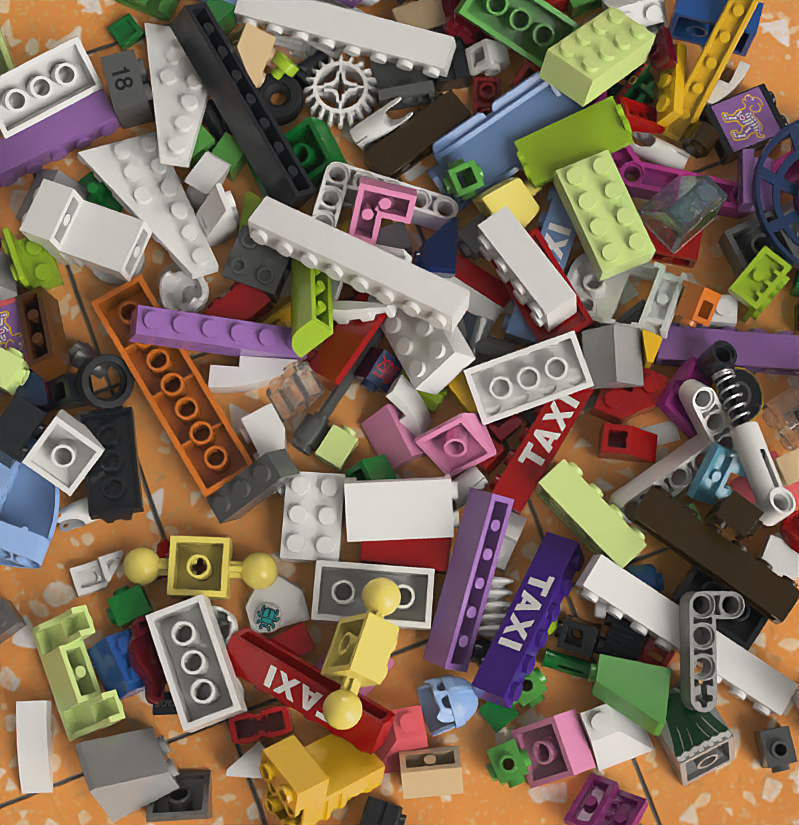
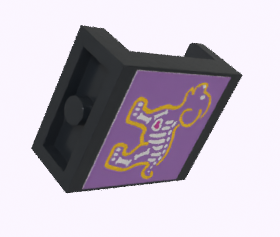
M764 83L704 107L699 117L700 121L712 125L719 132L720 138L715 144L714 149L722 166L733 162L742 149H754L768 143L778 131L788 125L785 116L780 115L776 107L774 94L772 91H768Z

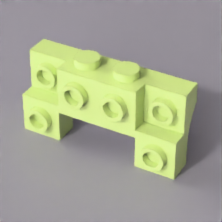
M86 605L70 608L59 616L31 629L69 742L83 738L126 718L116 689L101 693L83 641L96 633L93 619L89 615Z

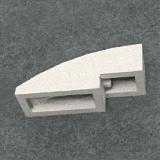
M240 356L239 367L210 365L208 388L211 393L228 394L260 389L298 373L299 364L294 359Z
M16 701L17 753L22 794L52 793L54 732L51 731V701Z

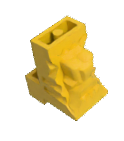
M332 734L305 747L294 735H291L262 750L259 770L262 778L267 782L264 798L265 807L270 814H274L281 825H316L319 820L329 819L334 809H342L351 797L358 796L360 793H368L380 786L385 765L375 753L370 755L361 752L350 742Z

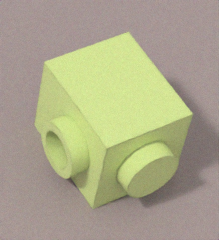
M0 347V390L13 396L19 385L22 386L27 381L30 371L28 370V363L24 360L25 355L12 347H9L8 351Z
M333 424L315 452L316 458L341 473L359 445V440L355 437L357 433L345 425L338 427Z

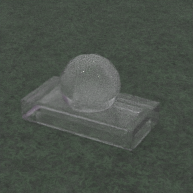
M264 31L276 38L273 45L275 54L280 50L291 60L292 57L305 60L311 56L312 51L308 42ZM272 60L267 64L271 69L277 66Z

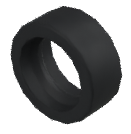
M113 354L94 355L87 358L79 366L75 376V385L80 398L86 404L95 408H115L122 405L130 397L134 387V376L122 358ZM101 364L114 367L120 376L118 392L109 398L97 397L91 392L89 387L91 371Z

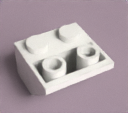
M601 0L603 12L613 6L638 24L645 26L647 30L655 35L662 25L668 28L664 0Z

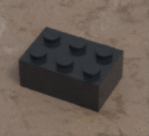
M691 565L669 599L679 605L681 597L686 592L728 590ZM696 597L693 601V609L698 613L702 603ZM726 597L722 602V607L727 613L731 604L730 600ZM745 603L744 611L738 618L716 619V630L748 651L768 619Z

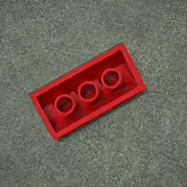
M355 289L351 292L355 295L352 301H368L370 294L362 293ZM376 314L373 321L362 322L361 319L349 320L348 324L336 323L333 327V334L323 341L318 350L312 349L309 352L307 358L303 361L307 364L303 372L332 391L344 379L387 314Z

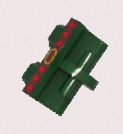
M646 61L625 76L623 79L627 80L624 86L616 83L607 89L608 97L613 96L615 99L620 95L640 103L643 101L653 103L656 99L653 91L656 83L650 71L651 63Z

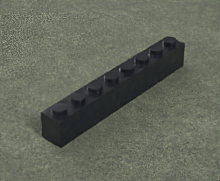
M201 2L184 6L169 25L269 197L293 209H300L317 192L316 188L207 3Z

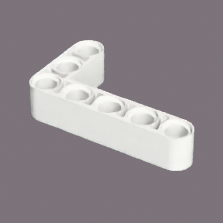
M332 162L325 170L311 217L336 228L343 201L351 204L355 203L361 176L416 189L417 198L415 203L421 208L414 206L411 223L436 231H445L450 228L458 212V205L454 199L342 162ZM331 178H337L341 182H335ZM324 201L331 202L334 206H328ZM438 211L445 213L447 216L441 215Z
M689 379L681 385L679 398L697 435L611 495L609 506L614 504L625 516L623 518L625 522L632 523L628 518L652 486L656 489L661 487L667 490L673 497L690 486L712 442L736 451L730 435L733 427L730 426V421L712 388L695 379Z

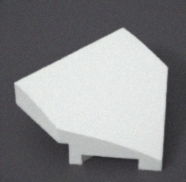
M280 575L277 576L276 581L270 587L262 590L253 589L245 605L251 628L258 634L267 632L265 627L259 629L261 622L259 624L256 623L258 619H261L257 615V611L261 612L263 605L266 606L265 608L269 607L275 611L279 609L277 617H280V620L273 622L275 624L274 629L310 619L302 588L298 587V583L291 582Z

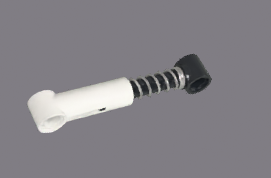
M719 340L714 342L698 357L697 367L701 374L709 379H713V382L716 383L715 388L721 392L719 398L724 400L722 406L728 410L726 416L731 418L730 426L734 427L730 431V435L756 502L754 505L764 512L759 520L766 526H773L793 513L796 507L795 498L791 492L783 488L758 422L749 420L748 415L750 412L745 410L746 402L741 400L743 393L738 392L737 387H739V384L734 382L736 375H734L735 372L733 371L734 364L737 361L736 350L730 343Z

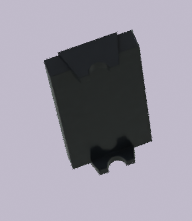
M123 405L115 408L91 410L89 414L80 415L81 423L89 429L105 450L86 475L89 517L91 520L102 519L106 523H114L115 520L119 519L131 520L133 513L144 512L134 411L132 407L123 408Z

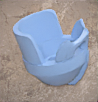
M444 675L438 678L425 680L426 685L420 686L416 690L431 737L466 725V722L474 715L478 707V697L471 687L472 683L464 678Z

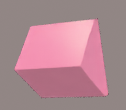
M392 403L385 405L361 423V426L376 455L385 454L393 471L427 454L416 444V437L399 422L403 412Z
M461 413L415 438L416 444L444 474H451V477L496 455V448L486 425L482 424L479 413Z

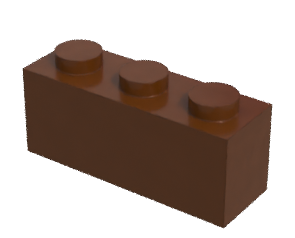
M41 285L16 296L29 368L45 381L72 371L58 300Z

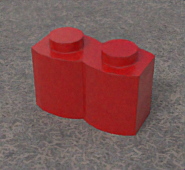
M282 706L267 708L259 714L242 713L228 721L232 742L236 744H253L264 737L280 738L294 731L290 709Z

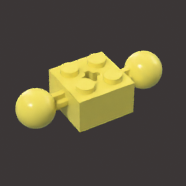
M171 535L169 558H159L153 550L140 547L130 551L123 563L126 577L134 584L147 585L152 583L158 576H168L167 595L171 598L190 599L203 594L210 600H230L231 579H243L250 588L262 590L270 587L278 576V565L275 559L264 552L252 553L244 561H232L233 541L230 538ZM200 562H203L207 569L199 575V573L194 571V567H199Z
M375 578L364 587L362 600L367 609L366 613L339 620L321 671V675L341 684L340 690L329 694L323 704L324 718L333 728L346 730L355 726L362 716V703L357 696L359 688L380 685L387 675V663L390 654L397 645V634L400 627L383 618L393 613L401 600L398 586L388 578Z

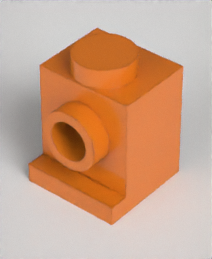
M683 280L682 286L685 289L675 311V314L681 316L679 322L696 328L697 323L709 327L721 294Z

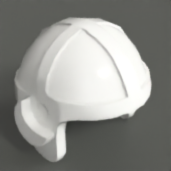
M183 270L176 273L168 271L160 279L159 293L165 309L199 314L198 312L206 306L209 287L203 276L191 280Z

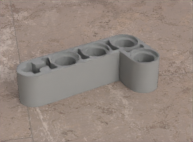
M690 591L686 592L680 599V694L683 705L690 710L708 712L717 703L716 619H734L742 615L745 603L742 596L737 592ZM696 597L702 603L698 613L693 609V601ZM726 597L730 600L731 604L727 613L722 607V602ZM697 628L702 631V639L699 643H696L693 638L694 631ZM697 659H700L703 664L702 671L699 674H696L694 671V663ZM694 680L703 681V684H694ZM702 694V699L696 701L695 696Z

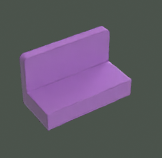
M742 149L737 158L738 212L755 213L752 181L759 157H754V149ZM766 158L763 166L772 171V159ZM760 178V198L763 211L766 213L773 210L772 185Z

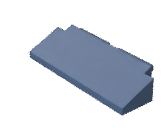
M537 71L494 100L490 113L485 115L482 112H477L432 144L433 152L431 154L437 161V164L428 169L427 173L441 194L452 198L451 194H446L441 182L444 179L442 173L449 170L447 164L463 158L465 163L474 159L484 175L483 182L485 186L476 189L479 195L522 169L516 155L518 150L514 141L588 106L582 107L540 78V71ZM458 175V181L462 186L465 180L462 176ZM461 196L455 198L458 212L471 204V199L474 197L464 201Z

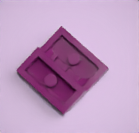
M690 357L678 369L656 403L659 409L689 439L696 436L697 432L679 398V389L689 379H695L710 388L713 384V379H709L700 373L695 357Z
M590 773L567 812L564 823L567 825H638L648 807L647 799L620 790L616 781Z

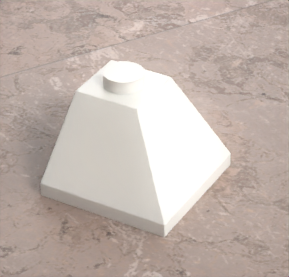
M61 409L22 463L71 496L102 455L105 448L84 424Z
M606 703L578 714L598 771L654 750L648 732Z

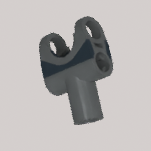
M465 312L457 324L458 329L476 358L464 370L481 364V361L488 362L516 351L518 344L489 336L493 320Z

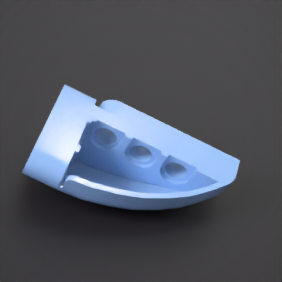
M32 439L27 447L31 450L37 441ZM17 461L10 469L0 463V565L39 569L42 566L57 524L60 489L24 463Z

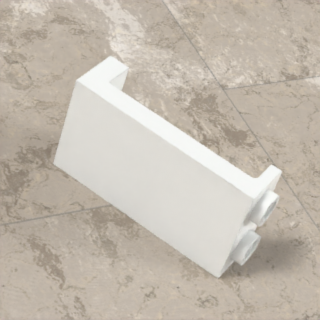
M445 474V477L357 481V477L345 478L347 542L454 537L453 528H459L458 510H453L452 499H458L457 481L451 482V474Z

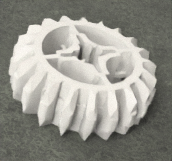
M342 55L335 62L329 56L327 65L319 61L320 70L312 68L315 77H306L310 86L305 87L303 91L304 96L307 97L305 104L307 107H311L310 114L312 116L318 115L317 118L323 121L327 119L329 128L334 123H338L340 130L343 129V123H348L349 127L353 128L354 120L358 122L363 121V115L370 116L372 114L370 107H375L377 104L375 99L378 95V89L375 88L377 81L374 77H371L372 71L370 68L364 70V63L362 61L354 65L355 61L352 56L348 59V62L344 61ZM345 76L356 80L360 85L347 81ZM336 77L332 82L325 83L327 80ZM340 84H342L344 90V94H342L341 101H339L338 91L340 90ZM321 99H325V102L334 103L337 109L326 105ZM350 102H357L353 106L346 108Z

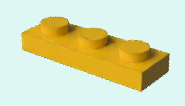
M679 42L674 45L678 63L670 70L665 68L660 71V79L658 81L659 95L656 105V124L665 128L683 115L687 46Z

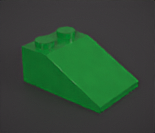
M309 116L284 134L315 188L322 182L325 170L330 163L342 162L347 164L327 123L323 120ZM247 161L263 197H269L251 164Z

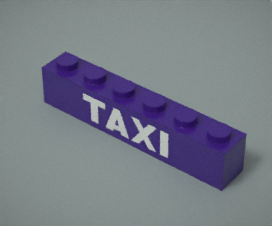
M546 532L471 684L478 698L509 710L513 702L520 698L523 689L522 683L526 675H529L535 666V656L539 648H543L547 641V631L550 624L557 620L560 613V604L564 596L567 597L572 589V579L576 571H580L584 564V554L579 542Z

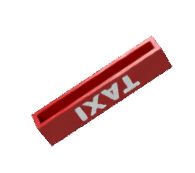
M584 389L536 407L532 415L537 418L531 427L527 424L525 425L518 437V440L522 441L517 451L510 450L503 462L507 466L502 476L496 473L488 489L492 490L491 493L514 499L511 511L520 515L595 389Z
M244 627L231 635L226 649L236 677L243 678L253 684L257 690L270 694L278 699L282 705L295 709L303 714L307 720L320 724L328 729L332 735L345 739L361 752L371 755L384 744L396 716L395 713L358 692L357 696L362 703V716L359 722L346 730L333 728L324 718L323 704L329 694L340 690L341 684L321 675L320 669L248 627Z

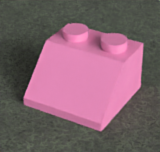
M576 709L511 730L512 737L515 739L519 750L525 748L532 763L531 766L527 767L530 774L526 775L530 789L596 767Z

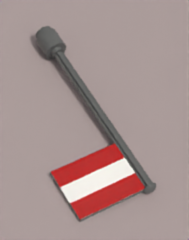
M435 236L433 244L418 264V267L470 290L469 308L466 312L493 320V326L511 299L504 284L449 248L447 241L443 237ZM380 326L344 379L333 389L319 412L315 411L314 414L307 413L293 433L292 437L294 439L291 441V445L303 454L310 456L313 451L316 452L331 429L328 425V418L356 377L353 374L371 347L376 348L385 335Z

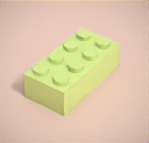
M611 6L549 48L546 52L539 77L584 107L645 63L656 35L647 30L642 24H638L626 16L621 10Z
M609 150L555 171L553 184L599 282L652 260L656 250Z
M563 459L538 482L534 493L593 555L602 554L621 568H624L647 546L643 541L645 536L637 527H629L623 520L625 516L614 504L609 506L602 499L604 496L602 491L594 483L588 484L581 477L583 472L572 461L568 463Z

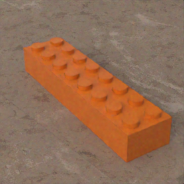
M141 274L132 278L130 282H125L90 302L201 492L207 499L251 465L253 461L185 349L129 342L131 313L138 305L160 308Z

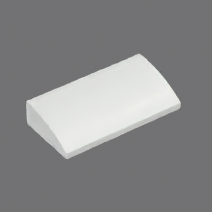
M575 331L463 370L483 425L594 386Z

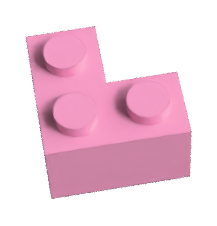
M361 176L348 234L366 243L376 245L382 218L410 224L417 198V190Z

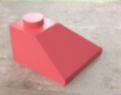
M421 705L390 710L396 716L384 744L374 752L385 765L384 774L401 771L399 751L428 749Z

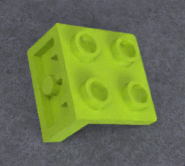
M8 227L2 229L5 238L1 239V243L6 255H10L13 262L10 265L12 275L15 281H19L22 289L26 288L29 291L41 285L47 291L64 285L56 259L44 247L30 241L27 237L17 240Z
M767 246L762 248L727 290L749 308L741 318L744 323L750 317L756 320L790 280L786 274L792 266Z

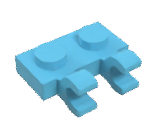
M712 442L687 495L692 499L715 506L718 498H722L733 491L730 489L731 486L726 484L731 472L746 477L737 451Z

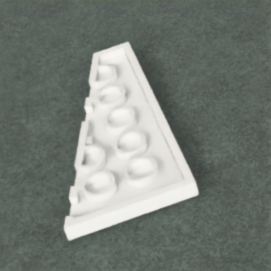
M144 22L160 164L189 168L210 94L170 26Z
M157 131L78 152V160L83 165L86 164L94 172V177L111 190L112 196L132 217L146 222L153 231L151 237L169 252L171 259L191 280L218 272L219 265L173 165L160 164Z

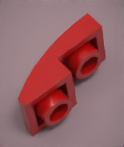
M474 77L472 116L477 112L487 115L492 111V102L501 96L502 78Z

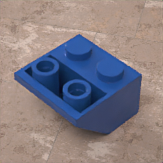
M131 628L107 636L87 650L105 692L116 689L120 700L145 690L142 679L136 674L128 658Z

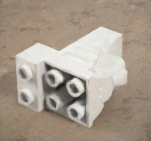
M43 179L40 187L35 190L33 202L28 212L22 217L19 229L30 241L44 247L61 265L66 266L75 263L81 268L86 265L90 270H99L104 273L113 274L116 278L130 282L153 232L144 220L85 201L73 188L47 179Z

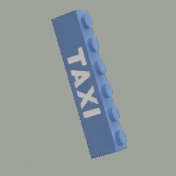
M551 186L546 202L551 203L548 213L542 211L537 227L542 228L541 234L564 271L576 231L556 188ZM511 299L510 303L514 304L515 307L512 315L506 313L501 328L506 331L504 340L525 347L538 344L516 304Z

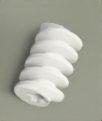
M493 576L477 636L485 638L495 637L506 615L503 609L511 605L510 602L504 600V597L513 595V592L506 589L505 585L514 583L513 579Z

